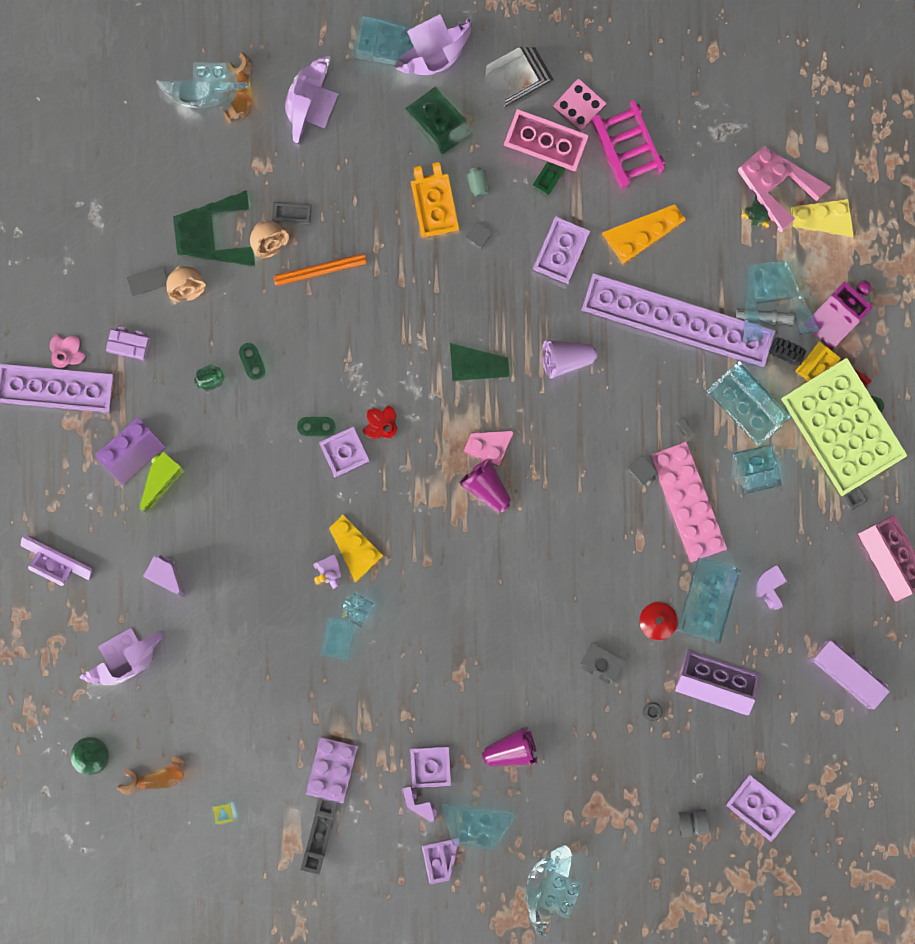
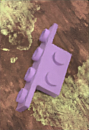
M23 535L21 546L36 553L29 565V570L61 586L65 584L71 572L88 580L90 579L92 568L88 564L78 562L70 555L62 554L56 551L54 547L38 542L32 536Z

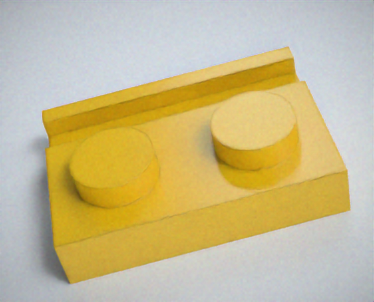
M819 341L795 372L808 382L837 364L841 358Z

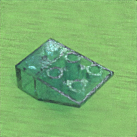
M361 16L354 57L356 59L395 65L397 59L414 47L407 32L410 28L380 19Z

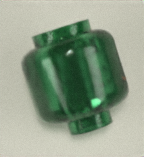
M210 364L197 370L194 382L198 389L201 388L203 391L209 392L222 385L224 375L220 367Z

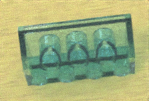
M740 361L732 366L707 390L711 397L758 447L791 418Z
M698 557L677 631L720 644L741 570L731 565Z

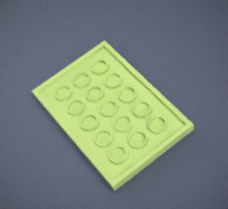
M847 358L781 398L841 496L907 456Z

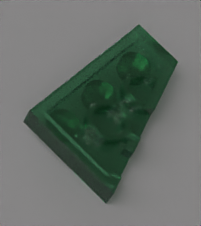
M450 343L452 382L510 378L507 357Z

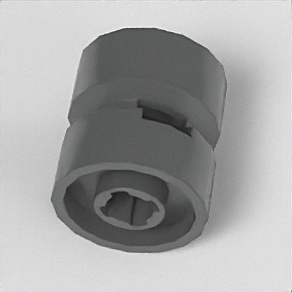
M705 809L694 810L693 815L687 811L678 812L681 838L690 837L694 832L697 835L709 834Z

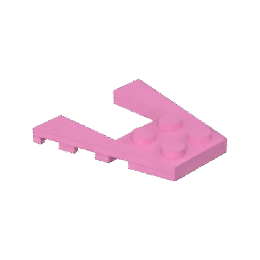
M765 146L738 169V172L749 188L753 189L757 194L760 204H764L768 210L771 220H775L780 232L784 231L795 220L769 194L782 181L790 176L816 201L831 188L826 183Z

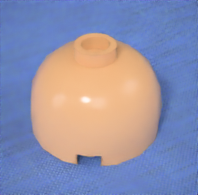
M274 221L258 223L250 235L252 250L256 256H261L264 259L280 252L278 248L282 244L286 246L289 240L286 230Z
M188 266L177 267L168 276L166 282L168 295L175 302H181V299L187 298V301L200 296L204 292V286L206 287L201 273L195 268Z

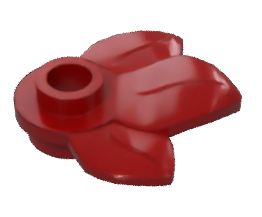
M389 405L385 407L383 412L379 409H369L367 411V420L370 424L362 430L363 433L372 439L380 437L390 439L394 437L398 430L395 423L397 417L395 410ZM390 426V430L386 432L385 427Z

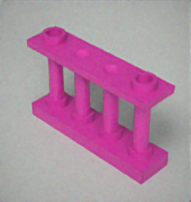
M634 100L630 101L629 106L631 109L606 120L604 118L601 119L599 115L592 117L591 120L621 190L629 186L628 181H631V178L654 168L658 169L659 174L663 173L664 166H666L662 155H658L641 117L643 114L639 103L636 104ZM632 116L635 117L638 124L637 127L614 137L608 136L606 129L609 126ZM642 133L645 144L622 154H616L614 150L615 144ZM648 150L650 151L654 161L630 171L623 170L621 166L623 161Z

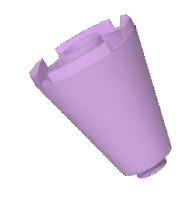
M551 340L544 341L542 350H546V356H543V364L546 375L550 376V379L593 364L594 359H597V351L590 344Z

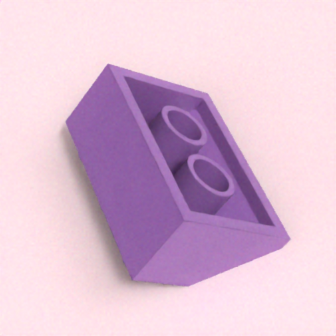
M137 417L95 456L124 485L166 447L144 422Z

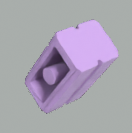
M119 326L116 329L110 330L106 347L108 353L143 361L146 360L150 338L146 336L145 332L135 331L134 334L127 332V328Z

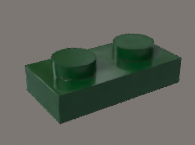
M547 161L532 187L549 196L566 168Z

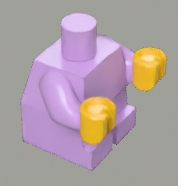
M331 555L313 564L315 569L318 568L320 571V575L314 578L316 584L325 581L326 583L330 582L333 589L340 586L337 578L341 577L335 555Z

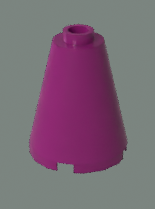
M485 459L472 468L473 471L470 474L467 473L459 482L463 488L496 512H504L510 507L509 502L511 498L489 459Z
M523 727L485 747V752H482L484 763H488L489 766L537 764L538 757L533 755L537 750L531 731L527 732L528 727Z

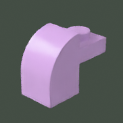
M777 565L762 573L756 582L758 598L766 595L765 602L770 609L773 608L774 610L783 607L774 589L787 582Z

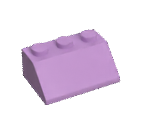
M161 554L159 558L154 556L143 577L177 595L184 596L185 591L178 568L173 566L174 561Z

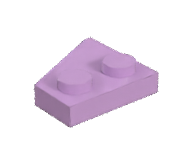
M459 838L422 846L430 884L450 880L452 865L454 864L457 846L460 841Z

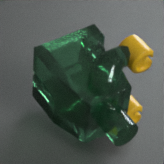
M756 194L751 207H746L741 217L751 219L753 227H758L759 223L762 226L766 225V227H769L771 218L768 215V210L764 204H760Z

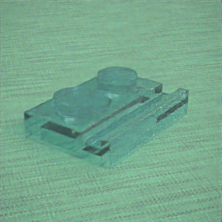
M328 617L320 655L348 661L356 623Z

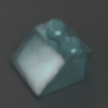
M771 445L733 453L744 494L782 486L780 468Z

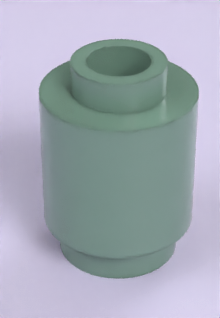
M481 167L471 169L470 173L467 174L471 193H474V197L488 194L490 187L485 170H481Z

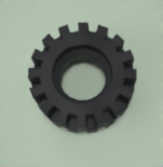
M775 337L769 352L778 359L800 366L807 350L789 340Z

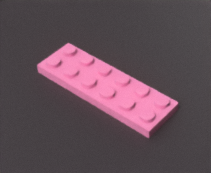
M687 442L650 455L690 562L692 563L727 550Z

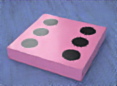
M578 78L553 105V108L581 132L591 122L592 117L596 116L606 106V103Z

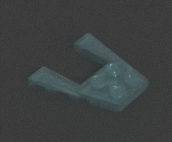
M787 261L748 266L743 343L761 341L763 339L756 304L792 299L799 335L818 333L819 328L813 320L810 309L805 304L804 297L796 285V280Z

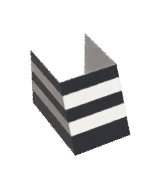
M519 47L486 65L487 75L524 54L538 78V81L505 99V107L554 80L535 47Z

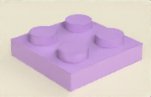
M354 426L319 442L335 478L370 462Z
M449 747L410 749L412 788L451 786Z

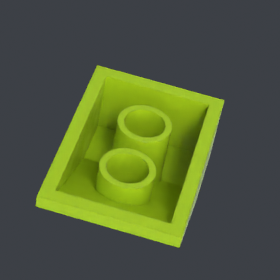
M164 452L162 454L158 453L151 461L153 464L150 466L140 504V509L145 513L153 507L184 471L182 467Z

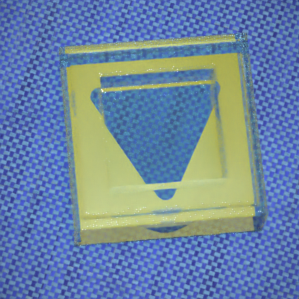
M231 803L211 806L215 826L234 822Z

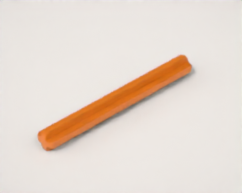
M361 253L274 275V281L276 285H282L366 264L367 260L365 254Z

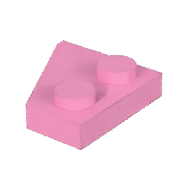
M513 432L472 433L464 452L482 460L489 459L492 464L499 467Z

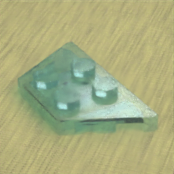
M441 804L454 846L493 851L515 818L514 814Z

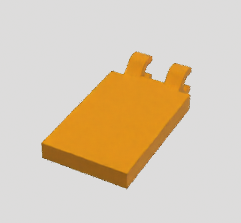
M440 162L432 163L434 174L423 176L421 166L414 167L416 180L411 181V187L422 238L459 231L448 174L442 175Z

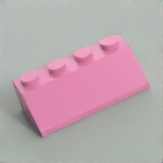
M517 109L504 146L576 171L589 135Z
M894 514L859 533V536L870 554L871 560L876 565L881 578L887 585L891 596L897 602L915 592V550Z

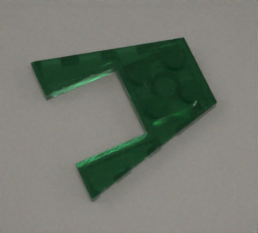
M247 190L217 202L206 204V206L173 216L177 255L254 267L255 257L251 247L215 250L211 214L248 211Z

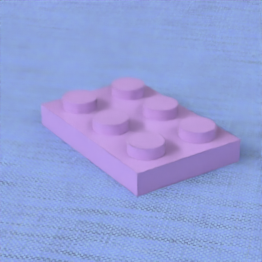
M555 216L533 270L568 284L590 231Z
M320 737L306 794L344 804L358 746Z
M748 775L725 804L771 842L795 813L791 807L751 775Z

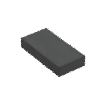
M274 202L272 221L310 225L312 205Z
M164 266L127 277L132 296L167 286Z

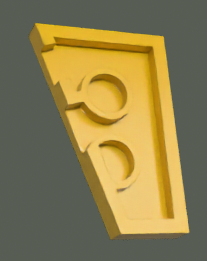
M344 515L329 527L355 582L383 557Z

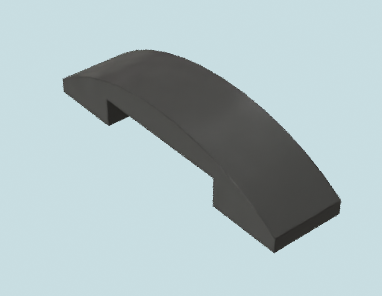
M323 798L318 799L300 871L316 875L320 874L338 802Z

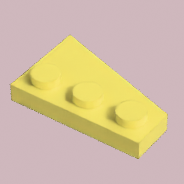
M848 199L791 207V214L795 218L793 227L854 237Z

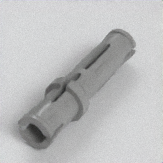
M736 308V318L743 321L766 322L772 325H793L794 313L777 312V310L762 311Z

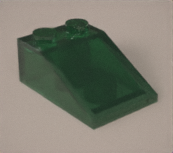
M436 87L405 108L425 137L441 155L472 134L467 120Z

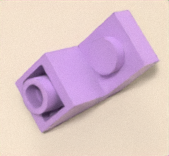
M411 786L403 788L407 807L430 822L435 821L434 816H438L435 804L431 805L429 801L415 805L414 801H418L416 790H412Z

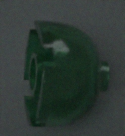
M85 737L74 744L70 759L72 766L81 774L95 775L106 768L110 753L102 740L96 737Z

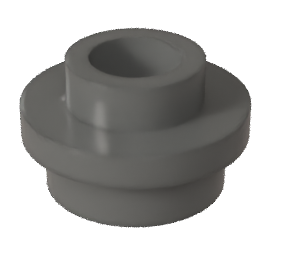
M650 702L644 707L643 714L647 720L657 721L661 718L663 710L658 703ZM651 708L656 709V714L654 716L650 715L649 710Z

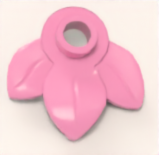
M58 334L53 336L50 342V350L52 351L51 361L54 366L64 368L68 364L77 365L84 360L85 354L78 351L80 347L78 336H69L65 339ZM62 355L64 359L59 360L57 357Z

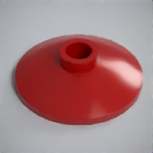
M653 602L642 610L639 624L642 632L647 637L653 640H664L675 632L678 618L675 610L670 605L664 602ZM657 617L662 618V624L658 625L656 623Z

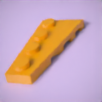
M674 204L602 232V235L622 263L625 264L682 224L686 219Z

